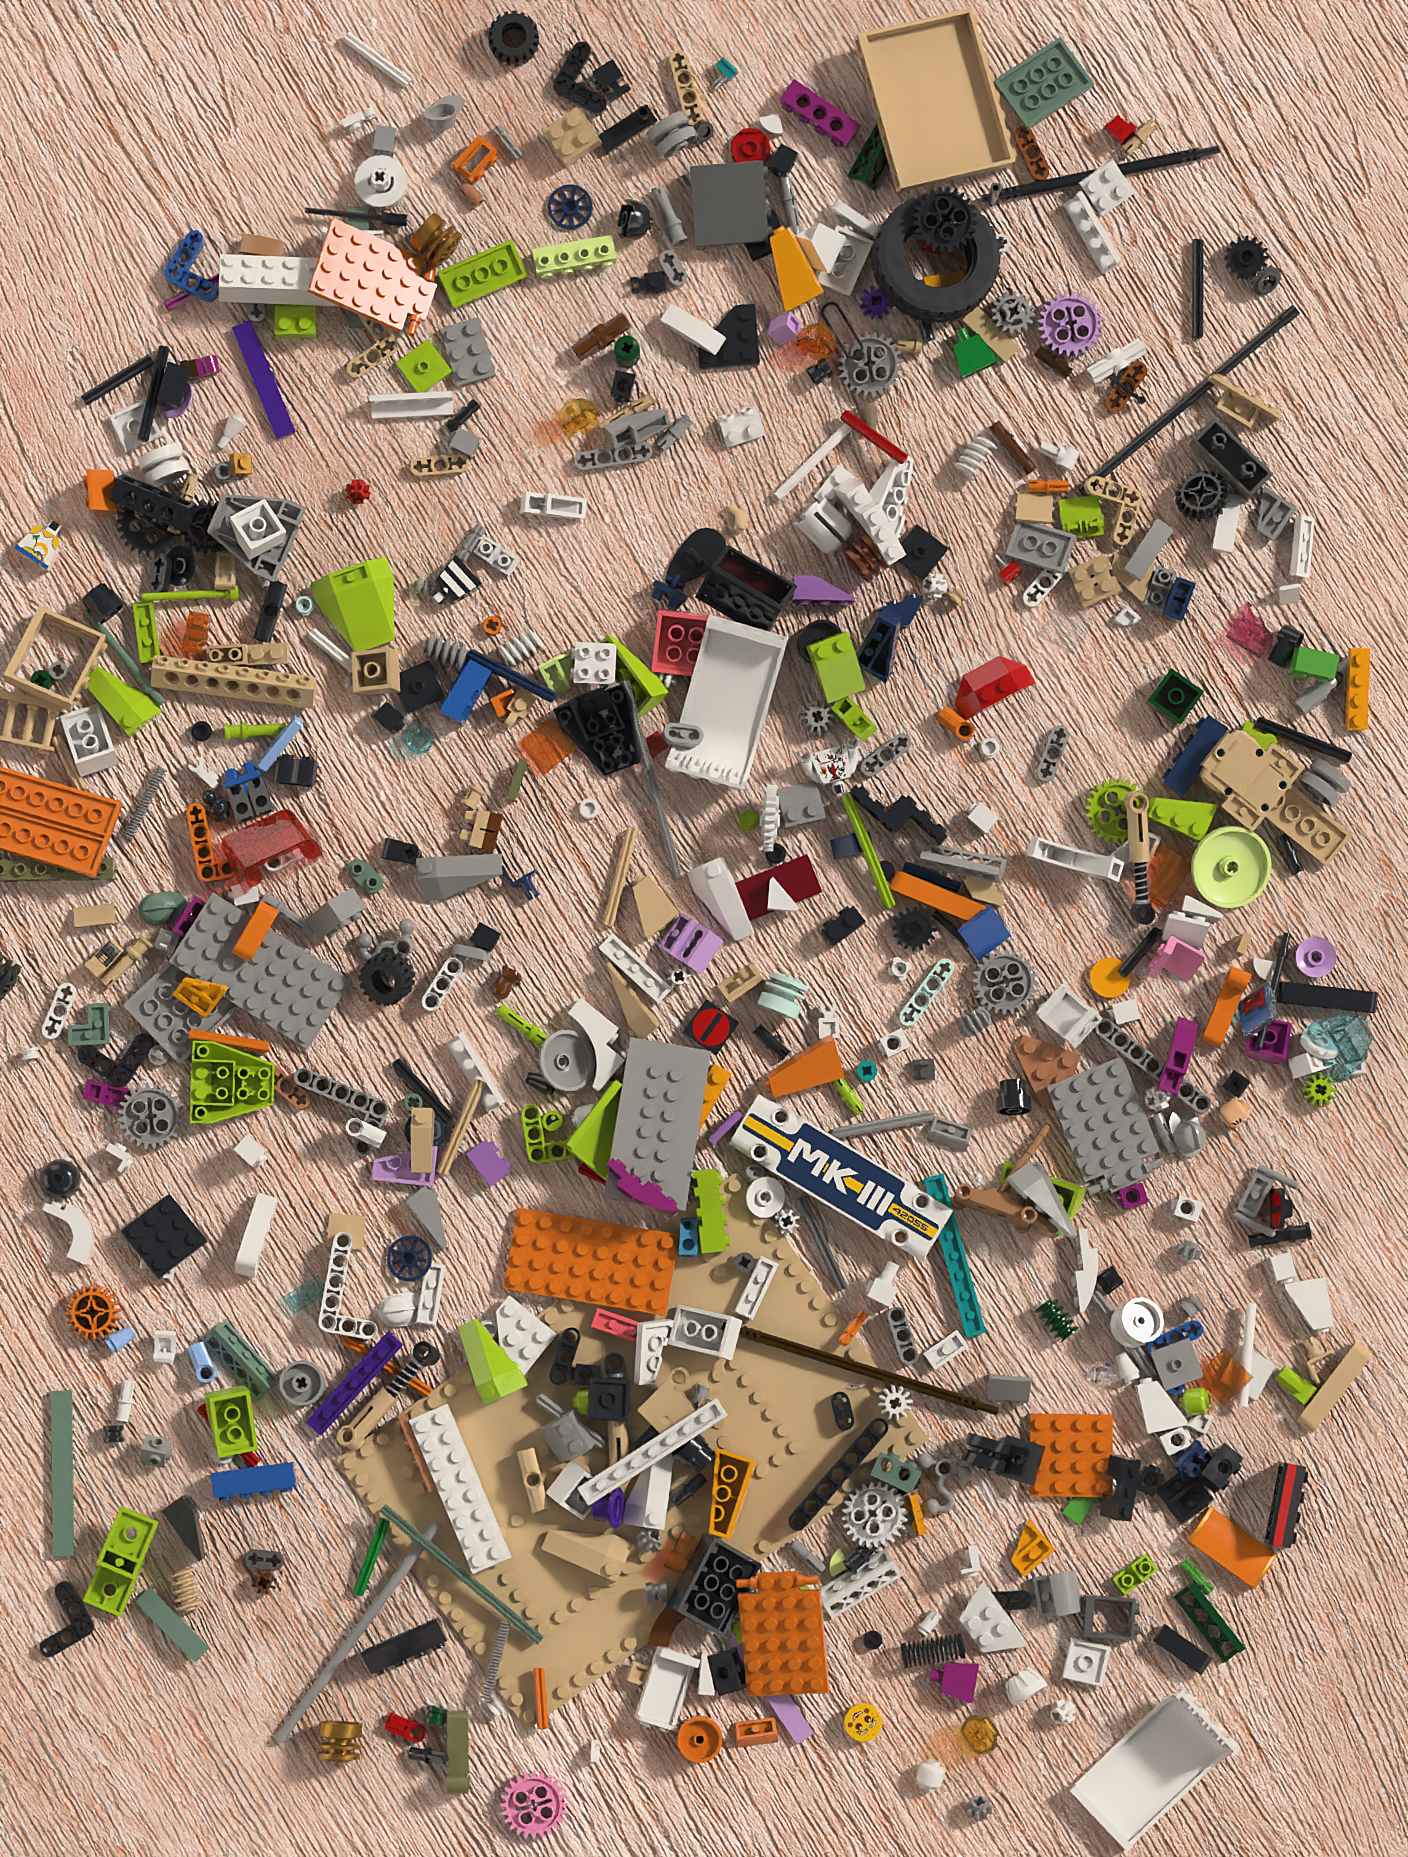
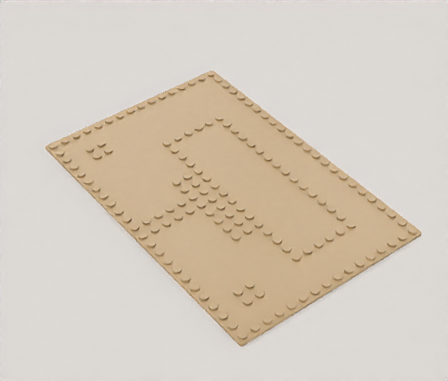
M734 1173L724 1180L722 1185H719V1192L724 1193L725 1205L721 1206L722 1214H726L727 1217L724 1235L729 1234L730 1246L726 1247V1251L702 1254L697 1219V1257H679L678 1243L666 1316L559 1299L536 1316L557 1335L525 1373L524 1377L528 1383L527 1386L484 1405L475 1386L470 1366L467 1365L432 1390L428 1397L421 1398L399 1414L407 1413L409 1420L446 1404L449 1405L511 1553V1558L472 1574L438 1490L429 1493L428 1489H423L420 1481L423 1476L420 1470L416 1471L412 1459H415L413 1452H408L404 1440L407 1439L405 1433H400L396 1421L399 1420L398 1416L364 1439V1444L361 1448L349 1450L337 1459L338 1465L378 1521L381 1517L385 1518V1515L383 1516L379 1511L387 1504L404 1518L408 1524L410 1523L414 1529L416 1528L420 1534L426 1531L433 1520L439 1522L442 1526L430 1542L434 1543L438 1549L440 1548L444 1554L446 1553L448 1557L458 1563L460 1567L499 1598L503 1604L505 1603L509 1606V1609L511 1608L515 1614L517 1613L519 1617L523 1618L525 1622L529 1623L531 1627L543 1635V1639L537 1645L535 1644L536 1642L533 1643L531 1641L532 1638L529 1639L530 1637L527 1638L525 1636L526 1633L523 1634L522 1630L519 1631L520 1628L517 1629L516 1625L513 1626L514 1623L510 1624L506 1644L503 1647L505 1650H502L504 1653H502L501 1663L498 1666L500 1669H498L497 1679H495V1686L526 1729H530L537 1724L533 1669L544 1668L547 1713L549 1715L645 1646L649 1641L650 1632L655 1620L668 1602L655 1600L654 1603H647L646 1583L658 1584L660 1581H666L669 1600L703 1533L712 1535L752 1559L761 1562L850 1497L849 1494H855V1488L860 1490L862 1489V1484L867 1485L876 1477L870 1474L880 1452L886 1455L888 1451L900 1456L898 1459L900 1461L928 1440L927 1435L908 1410H903L907 1415L905 1418L901 1413H898V1421L895 1420L894 1413L890 1420L887 1419L889 1411L883 1415L880 1413L886 1407H878V1403H884L885 1401L880 1399L879 1395L887 1397L883 1391L885 1388L889 1393H892L889 1383L762 1343H756L746 1338H740L741 1335H738L732 1361L672 1346L667 1342V1346H663L660 1355L662 1362L655 1383L637 1385L634 1384L636 1343L590 1327L597 1308L637 1322H648L663 1319L674 1320L677 1306L680 1304L732 1316L742 1320L741 1327L747 1326L754 1330H760L770 1335L878 1368L856 1336L851 1338L852 1340L847 1346H842L838 1342V1338L843 1334L848 1325L782 1233L775 1227L770 1217H758L749 1210L746 1204L748 1186L738 1173ZM696 1202L688 1206L685 1212H680L660 1226L656 1231L680 1235L681 1218H697ZM743 1252L750 1253L754 1257V1268L760 1256L779 1264L753 1320L734 1312L754 1270L753 1268L748 1273H742L736 1269L734 1264L735 1258ZM573 1327L578 1329L581 1334V1340L572 1367H576V1363L600 1365V1378L607 1379L608 1375L604 1365L606 1356L615 1352L624 1357L625 1366L622 1380H631L628 1422L629 1454L636 1450L633 1447V1443L651 1426L637 1410L669 1378V1374L674 1368L683 1367L689 1374L685 1385L677 1388L690 1401H692L698 1384L710 1388L709 1392L720 1389L723 1402L720 1400L719 1402L728 1414L723 1418L724 1425L721 1428H715L712 1425L700 1434L714 1452H716L717 1447L758 1461L732 1540L709 1533L715 1454L709 1464L698 1472L705 1476L707 1483L678 1508L669 1497L683 1487V1483L687 1484L698 1473L688 1465H681L675 1458L673 1459L664 1530L656 1529L661 1534L660 1541L663 1544L654 1554L651 1551L646 1553L641 1551L637 1545L638 1540L636 1536L645 1527L623 1524L626 1502L640 1473L632 1477L625 1487H617L621 1488L624 1494V1513L621 1524L617 1529H611L609 1522L595 1521L592 1510L584 1520H581L558 1504L547 1493L549 1508L536 1512L531 1511L516 1452L534 1447L545 1492H547L569 1463V1461L562 1464L558 1462L540 1433V1427L556 1418L538 1406L535 1401L540 1394H543L568 1412L574 1408L573 1398L577 1395L578 1390L588 1388V1385L574 1384V1380H571V1370L564 1384L555 1385L550 1381V1370L564 1330ZM669 1327L666 1338L670 1337L672 1327ZM572 1330L568 1331L566 1340L571 1343L577 1340V1333ZM563 1350L560 1352L559 1358L562 1362H568L571 1359V1354L569 1351ZM617 1357L610 1358L609 1366L613 1369L619 1368L621 1364L620 1359ZM582 1369L580 1371V1378L584 1381H588L592 1376L589 1369ZM556 1370L553 1373V1379L557 1382L563 1381L565 1377L563 1371ZM681 1372L674 1373L673 1377L676 1382L684 1381V1375ZM836 1392H844L849 1397L854 1416V1425L849 1430H841L835 1422L831 1397ZM838 1395L834 1403L839 1404L840 1410H844L843 1403L846 1402V1398ZM898 1397L894 1400L891 1399L889 1404L892 1405L890 1407L892 1409H895L896 1406L900 1407L901 1402H898L900 1399ZM574 1408L583 1424L606 1439V1443L601 1449L593 1446L591 1450L572 1460L595 1477L609 1468L607 1421L587 1420V1415L580 1414L578 1409ZM841 1412L842 1420H839V1423L843 1424L844 1427H848L851 1419L846 1417L845 1412ZM875 1418L884 1419L888 1423V1431L808 1525L803 1530H793L788 1523L790 1514L867 1425ZM877 1421L873 1425V1430L876 1433H881L885 1429L884 1423L881 1421ZM721 1436H727L730 1439V1445L727 1448H721L718 1445V1439ZM861 1438L859 1443L861 1448L867 1449L870 1447V1438ZM617 1446L618 1461L621 1460V1446ZM849 1453L846 1456L848 1464H855L858 1460L855 1453ZM891 1462L885 1464V1471L892 1467ZM840 1468L835 1469L832 1473L833 1478L841 1480L844 1477V1471ZM530 1474L527 1482L529 1485L535 1486L538 1484L539 1478L535 1474ZM822 1484L819 1487L821 1495L826 1496L830 1493L829 1485ZM808 1500L805 1508L808 1511H814L817 1508L816 1501ZM796 1515L792 1518L793 1526L800 1527L803 1524L804 1520L801 1516ZM390 1520L387 1534L404 1558H406L417 1542L415 1540L412 1541L413 1539L409 1538V1535L406 1536L407 1534L403 1533V1530L401 1531L399 1527L397 1528V1525L395 1526ZM559 1530L612 1534L633 1542V1545L618 1581L615 1582L542 1550L541 1548L548 1531ZM427 1550L423 1551L411 1568L484 1671L490 1673L487 1670H491L488 1669V1666L492 1667L488 1664L491 1663L489 1660H492L490 1657H494L491 1654H495L492 1653L493 1647H495L493 1644H497L494 1642L498 1641L495 1638H500L496 1636L498 1634L497 1631H500L497 1628H501L498 1625H503L499 1623L500 1621L506 1622L508 1618L506 1619L504 1615L501 1616L502 1613L500 1614L498 1610L496 1611L494 1607L492 1608V1605L490 1606L488 1602L486 1603V1600L484 1601L482 1597L480 1598V1595L478 1596L476 1592L474 1593L475 1590L472 1591L470 1587L468 1588L469 1585L466 1586L464 1582L462 1583L463 1580L460 1581L459 1577L456 1578L452 1574L453 1572L450 1573L446 1569L447 1567L444 1568L442 1566L443 1563H438L436 1561L437 1558L434 1559L433 1555L430 1556L431 1553L428 1554Z

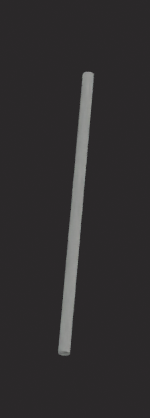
M433 1520L423 1533L424 1537L431 1541L442 1525ZM416 1543L276 1734L274 1738L280 1743L286 1740L425 1550V1548L422 1549L421 1545L418 1546L419 1543Z

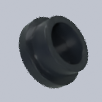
M199 721L193 725L191 733L194 739L204 742L211 737L212 728L207 722Z
M778 843L773 844V851H766L767 860L773 864L783 862L786 857L785 848Z

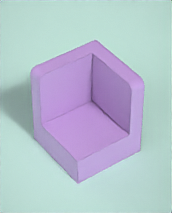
M788 311L771 319L768 334L778 345L782 346L799 338L802 323L791 311Z

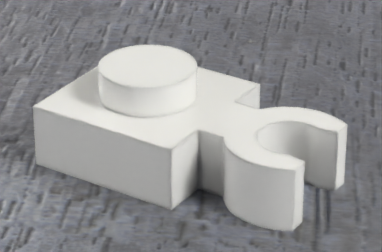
M369 107L362 112H357L342 119L341 123L345 132L349 130L353 132L361 128L365 121L375 118L376 113L373 107Z
M832 1003V1010L830 1012H827L824 1009L825 1005L821 1004V1012L824 1014V1018H818L819 1039H823L831 1034L834 1039L840 1038L839 1018H833V1014L836 1011L835 1003Z

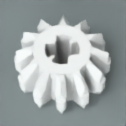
M893 1385L891 1386L892 1393H889L886 1388L883 1390L887 1397L879 1395V1398L885 1401L877 1405L878 1407H886L880 1412L882 1415L889 1411L887 1419L890 1420L894 1413L895 1420L898 1421V1413H901L904 1418L907 1417L903 1410L911 1411L912 1408L906 1406V1403H912L913 1400H905V1397L909 1396L910 1393L907 1391L901 1395L903 1391L901 1386L898 1389V1393H896L895 1386ZM898 1397L900 1399L898 1402H901V1405L892 1409L890 1407L892 1404H889L891 1399L894 1400Z

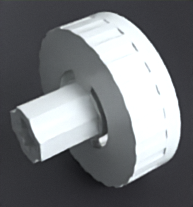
M379 155L368 158L358 167L355 174V188L360 200L366 206L375 210H388L396 207L404 199L408 189V180L404 168L396 159ZM377 177L383 178L384 181H377Z

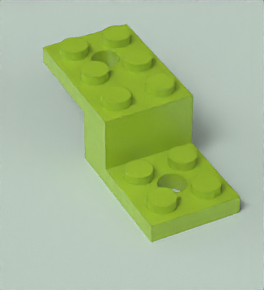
M120 1506L96 1563L98 1566L83 1599L84 1602L122 1617L146 1559L144 1558L159 1525V1521ZM134 1527L137 1529L138 1535L135 1539L127 1537L126 1531L128 1528ZM107 1584H113L116 1587V1592L113 1596L105 1593V1586Z

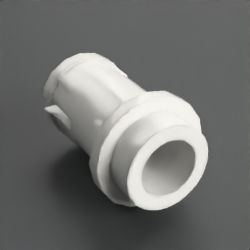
M931 1609L924 1621L918 1624L919 1628L917 1630L926 1637L929 1634L931 1635L932 1629L942 1616L938 1613L936 1614Z

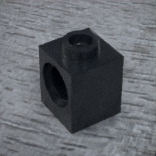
M781 143L769 164L771 173L779 178H782V176L788 177L798 159L799 153Z
M615 371L610 393L614 401L619 403L631 401L636 374ZM625 383L629 388L626 392H620L617 390V386Z
M387 701L373 715V718L391 734L395 731L399 733L405 726V717Z
M576 1363V1367L571 1369V1380H574V1384L588 1385V1381L580 1378V1371L582 1369H589L592 1373L591 1378H600V1365Z
M1149 1464L1148 1467L1143 1465L1139 1473L1137 1490L1154 1497L1164 1476L1159 1473L1161 1469L1152 1464ZM1146 1474H1153L1155 1480L1152 1485L1144 1483Z

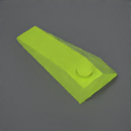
M610 633L607 634L600 643L616 645L615 682L630 681L628 684H631V688L629 689H632L631 691L633 692L631 694H634L632 699L636 701L634 703L637 706L635 709L638 708L636 714L639 713L637 716L642 717L658 706L668 694V691L649 668Z
M97 667L95 672L91 671L89 675L90 682L87 688L130 738L162 712L148 695L100 667Z
M1005 1161L999 1179L1002 1184L1016 1164ZM1048 1175L1072 1222L1081 1208L1087 1189ZM1012 1186L1010 1187L1013 1193L1020 1196L1030 1207L1037 1210L1033 1200L1029 1198L1024 1199ZM1040 1211L1043 1217L1049 1221L1048 1218L1050 1216L1048 1214L1045 1215Z
M477 1318L458 1327L475 1386L484 1405L528 1385L520 1366L507 1356L503 1347L498 1346L492 1339L493 1336Z

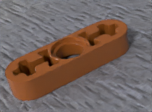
M1024 125L1019 126L1015 130L1014 140L1031 177L1035 181L1047 179L1049 167L1032 130H1027ZM1020 131H1023V133H1028L1026 137L1028 145H1026L1024 148L1022 147L1025 145L1024 139L1018 137L1020 135ZM1030 148L1037 151V157L1034 159L1026 156V151ZM1040 159L1041 162H1038V166L1041 170H1045L1043 176H1040V174L1036 175V165L1031 166L1030 164L1036 163Z
M1140 361L1132 363L1119 382L1130 383L1132 386L1131 391L1135 392L1147 374V366ZM1141 367L1143 375L1138 374L1133 381L1131 379L1135 372L1133 368ZM1116 385L1105 401L1106 410L1112 414L1119 413L1131 395L1122 392L1121 388ZM1118 394L1122 396L1118 402L1120 407L1115 406L1111 408V402L1109 401H1114Z

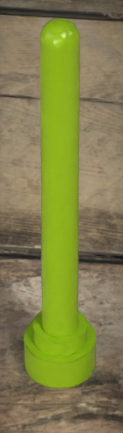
M236 585L235 590L143 593L140 596L142 601L226 598V600L239 601L238 585Z

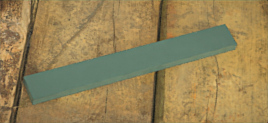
M73 1390L51 1391L53 1557L74 1556Z

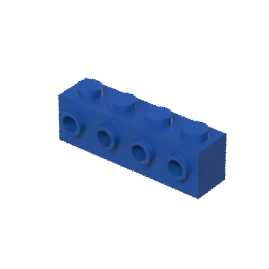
M294 1461L210 1473L213 1497H219V1501L232 1500L231 1496L239 1495L240 1498L252 1497L254 1492H260V1496L269 1495L275 1489H280L281 1493L293 1491V1487L297 1486Z

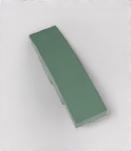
M151 1587L135 1601L160 1629L195 1663L210 1648L189 1624Z

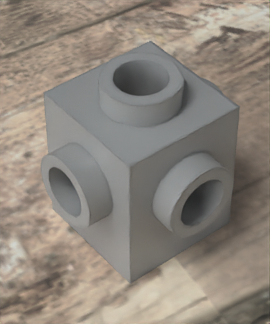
M146 1434L141 1448L140 1463L164 1468L166 1460L170 1461L172 1449L169 1448L170 1439Z

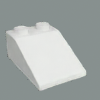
M99 703L60 716L80 777L119 764Z
M678 1304L668 1344L732 1361L742 1320ZM723 1321L727 1322L725 1330L721 1329Z

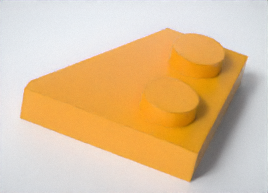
M185 977L172 995L204 1018H207L228 987Z
M909 1494V1499L905 1501L908 1512L912 1511L914 1520H910L912 1530L917 1532L918 1536L927 1534L918 1494Z
M1028 1520L1011 1562L1026 1577L1056 1549L1035 1525Z

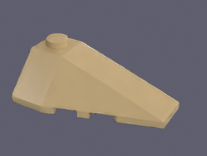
M608 962L606 964L628 1026L631 1028L628 1032L634 1038L646 1039L659 1029L661 1025L644 1003H641L638 996L629 988L626 981L613 965Z
M549 1530L541 1549L617 1582L633 1542L612 1534Z

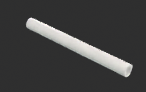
M844 423L774 493L775 497L781 501L852 428Z
M1246 1303L1237 1406L1248 1407L1257 1306L1254 1303Z

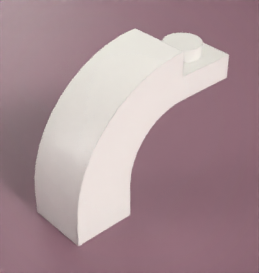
M52 1201L51 1204L45 1203L43 1211L65 1220L72 1229L73 1242L67 1257L88 1265L94 1250V1232L86 1215L70 1203H67L65 1210L62 1209L63 1205Z

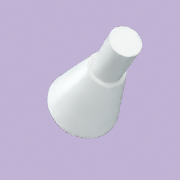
M237 413L234 415L230 414L224 435L217 445L224 449L230 439L247 425L244 423L246 419Z

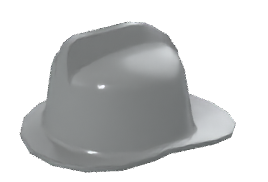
M445 96L427 109L423 116L429 120V124L434 128V132L439 134L455 125L457 113L464 107L465 100L460 96Z
M1178 1109L1174 1111L1170 1116L1169 1127L1175 1146L1183 1156L1194 1157L1203 1149L1206 1133L1200 1126L1195 1114L1190 1110Z

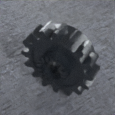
M1248 235L1245 236L1244 240L1237 237V243L1231 241V248H1226L1225 250L1229 255L1224 256V260L1228 261L1225 268L1231 269L1230 275L1236 274V279L1244 277L1245 281L1248 280V277L1256 276L1257 271H1262L1261 268L1264 266L1267 267L1264 261L1269 259V256L1264 255L1268 249L1261 248L1263 242L1261 241L1257 244L1256 237L1251 241ZM1247 254L1251 257V261L1245 262L1241 256Z
M917 906L914 907L913 911L906 908V914L899 912L901 918L894 919L897 926H893L892 930L897 931V933L893 935V938H899L897 944L903 943L904 950L909 946L912 952L915 951L916 947H919L922 951L924 944L928 947L930 946L929 939H935L932 932H937V929L932 928V925L936 923V920L930 921L929 918L932 914L925 915L924 908L921 912H918ZM911 924H917L920 927L918 934L910 933L909 926Z

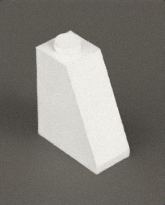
M1325 1277L1282 1284L1284 1291L1311 1330L1316 1329L1317 1333L1329 1331V1327L1334 1326Z
M1152 1378L1139 1380L1140 1384L1135 1386L1147 1434L1188 1425L1185 1417L1158 1381H1152Z

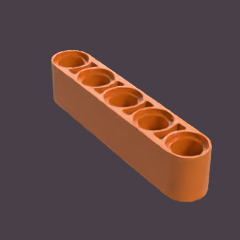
M899 870L895 871L889 886L890 891L965 922H968L986 908L982 904Z

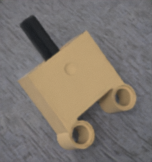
M674 1368L669 1374V1378L637 1410L651 1426L633 1443L635 1449H638L701 1408L705 1401L715 1399L711 1396L704 1397L700 1401L698 1409L677 1388L682 1387L688 1381L689 1374L685 1368ZM675 1372H681L684 1375L683 1382H676L673 1375Z

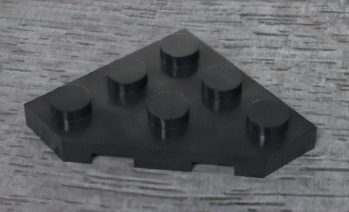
M755 304L735 305L714 329L726 338L716 355L700 347L698 348L699 370L760 365Z

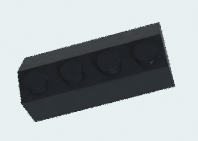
M439 1617L362 1650L360 1654L370 1673H376L379 1676L388 1672L387 1667L395 1664L397 1668L408 1663L407 1658L414 1656L417 1659L426 1655L425 1650L433 1647L435 1651L446 1646L444 1642L448 1641Z

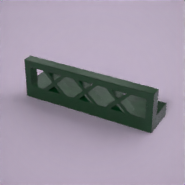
M877 123L847 175L850 179L863 183L868 189L873 191L877 188L889 166L882 139L876 140L878 134H880ZM874 149L873 154L867 158L868 152ZM864 166V170L861 173V175H856L858 170Z
M1193 1581L1173 1596L1224 1662H1227L1235 1654L1241 1653L1246 1649ZM1190 1591L1194 1596L1193 1606L1185 1605L1180 1597ZM1196 1600L1201 1606H1196ZM1195 1609H1204L1206 1611V1622L1196 1620ZM1209 1617L1213 1620L1214 1623L1209 1622ZM1200 1624H1206L1205 1630ZM1208 1625H1214L1220 1629L1219 1638H1212L1207 1634ZM1222 1633L1227 1639H1222ZM1213 1640L1218 1641V1646L1214 1643ZM1221 1641L1230 1642L1234 1650L1225 1656L1220 1650Z

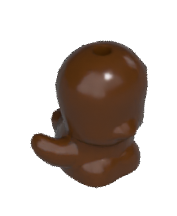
M503 965L502 974L497 976L491 985L492 995L498 999L507 998L514 984L521 985V974Z

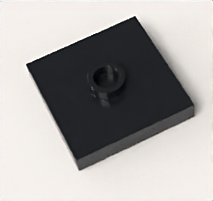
M916 524L901 543L906 555L897 561L924 581L949 548Z
M429 660L399 673V695L408 714L445 698Z
M590 1377L588 1380L587 1420L629 1422L631 1380Z
M1006 1435L1004 1443L1012 1446L1009 1455H1000V1459L1006 1462L1004 1473L996 1471L995 1474L1034 1486L1046 1446Z

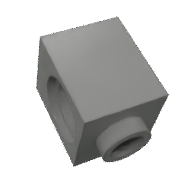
M376 125L372 148L373 152L377 154L376 156H394L397 129Z
M458 428L457 432H452L448 442H450V449L473 459L481 443V438Z

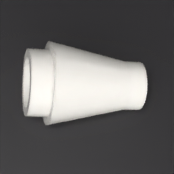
M1126 1352L1115 1357L1121 1381L1124 1380L1125 1384H1129L1140 1378V1371Z

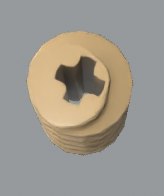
M195 1567L176 1570L170 1576V1579H176V1582L172 1583L171 1587L178 1588L172 1592L173 1595L179 1596L178 1599L174 1600V1603L181 1605L175 1609L177 1612L200 1609L196 1605L201 1600L194 1599V1597L199 1595V1592L193 1591L198 1584L191 1582L196 1578V1575L190 1574V1572L195 1570Z

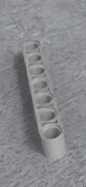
M1102 1019L1094 1028V1033L1159 1084L1165 1063L1108 1019ZM1100 1023H1106L1109 1026L1107 1034L1099 1032L1098 1026ZM1118 1035L1125 1038V1044L1122 1047L1117 1046L1114 1042L1115 1037ZM1133 1048H1138L1141 1051L1139 1059H1134L1131 1056ZM1149 1061L1157 1063L1158 1068L1155 1072L1148 1070L1147 1063ZM1183 1078L1181 1087L1187 1086L1190 1089V1094L1188 1097H1183L1179 1090L1176 1098L1196 1113L1202 1114L1207 1112L1211 1107L1210 1098ZM1199 1098L1206 1101V1108L1204 1110L1196 1107V1101Z

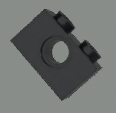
M1224 1442L1217 1448L1209 1462L1205 1464L1196 1476V1479L1214 1494L1220 1489L1224 1491L1231 1482L1228 1480L1232 1474L1235 1476L1241 1469L1242 1465L1240 1463L1244 1458ZM1218 1465L1224 1468L1225 1473H1221L1218 1470Z
M737 1647L715 1652L707 1656L710 1671L714 1678L713 1686L719 1696L747 1688L746 1677ZM723 1668H726L728 1670V1676L724 1674Z

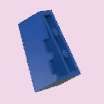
M469 660L468 664L466 662L463 664L459 672L461 674L459 679L453 682L449 690L451 691L447 698H444L439 708L442 716L462 727L492 675L491 670L472 660Z

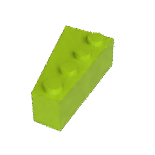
M717 1168L692 1171L701 1252L706 1254L726 1251V1247L730 1246L729 1234L724 1235L727 1217L726 1214H722L721 1206L725 1205L724 1193L719 1192V1185H722L721 1173H717Z

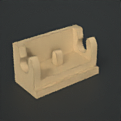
M749 963L718 984L717 987L728 1003L731 1004L762 983L763 979L753 964Z

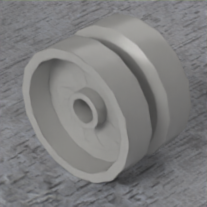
M684 111L675 112L667 116L647 131L646 135L651 144H658L656 152L660 159H666L679 153L698 138L694 127L687 126L689 119Z
M1316 758L1310 765L1312 773L1305 772L1298 781L1315 798L1334 808L1340 800L1337 792L1346 793L1352 784L1335 767L1320 758Z
M308 1360L295 1361L287 1365L282 1371L279 1379L280 1391L283 1397L292 1404L298 1406L310 1405L318 1401L324 1394L326 1376L323 1370L314 1362ZM301 1379H306L305 1383L307 1385L305 1387L300 1385Z

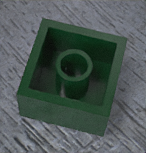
M1171 668L1145 704L1179 727L1204 691Z

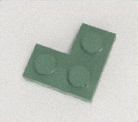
M109 1003L87 1004L88 1024L67 1025L68 1046L110 1044Z

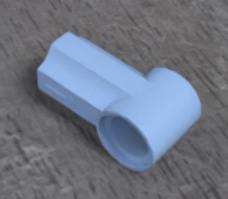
M204 1342L188 1347L187 1350L196 1370L197 1378L201 1382L212 1383L217 1377V1370L212 1364ZM205 1368H210L212 1372L209 1379L202 1377V1371Z

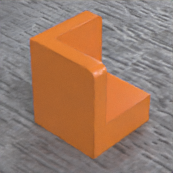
M513 689L490 698L499 719L510 715L506 708L515 696Z

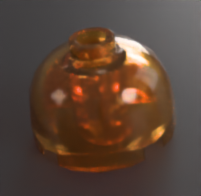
M817 322L807 324L800 330L795 346L805 356L807 353L815 355L812 359L820 360L824 358L829 360L835 353L837 339L835 333L827 324Z

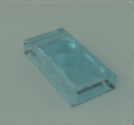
M317 1275L283 1298L292 1313L296 1314L323 1297L325 1285L319 1275Z

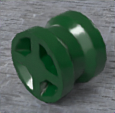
M44 670L35 671L31 676L32 683L47 690L53 685L52 677Z
M427 1704L426 1709L428 1713L423 1721L444 1726L443 1717L447 1714L448 1709Z

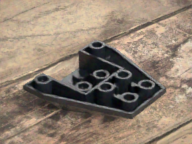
M613 682L585 692L553 709L561 728L604 776L640 763L633 702L624 682Z

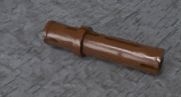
M1000 420L989 427L999 439V444L1008 450L1026 475H1029L1037 468L1013 438L1014 435L1008 432Z

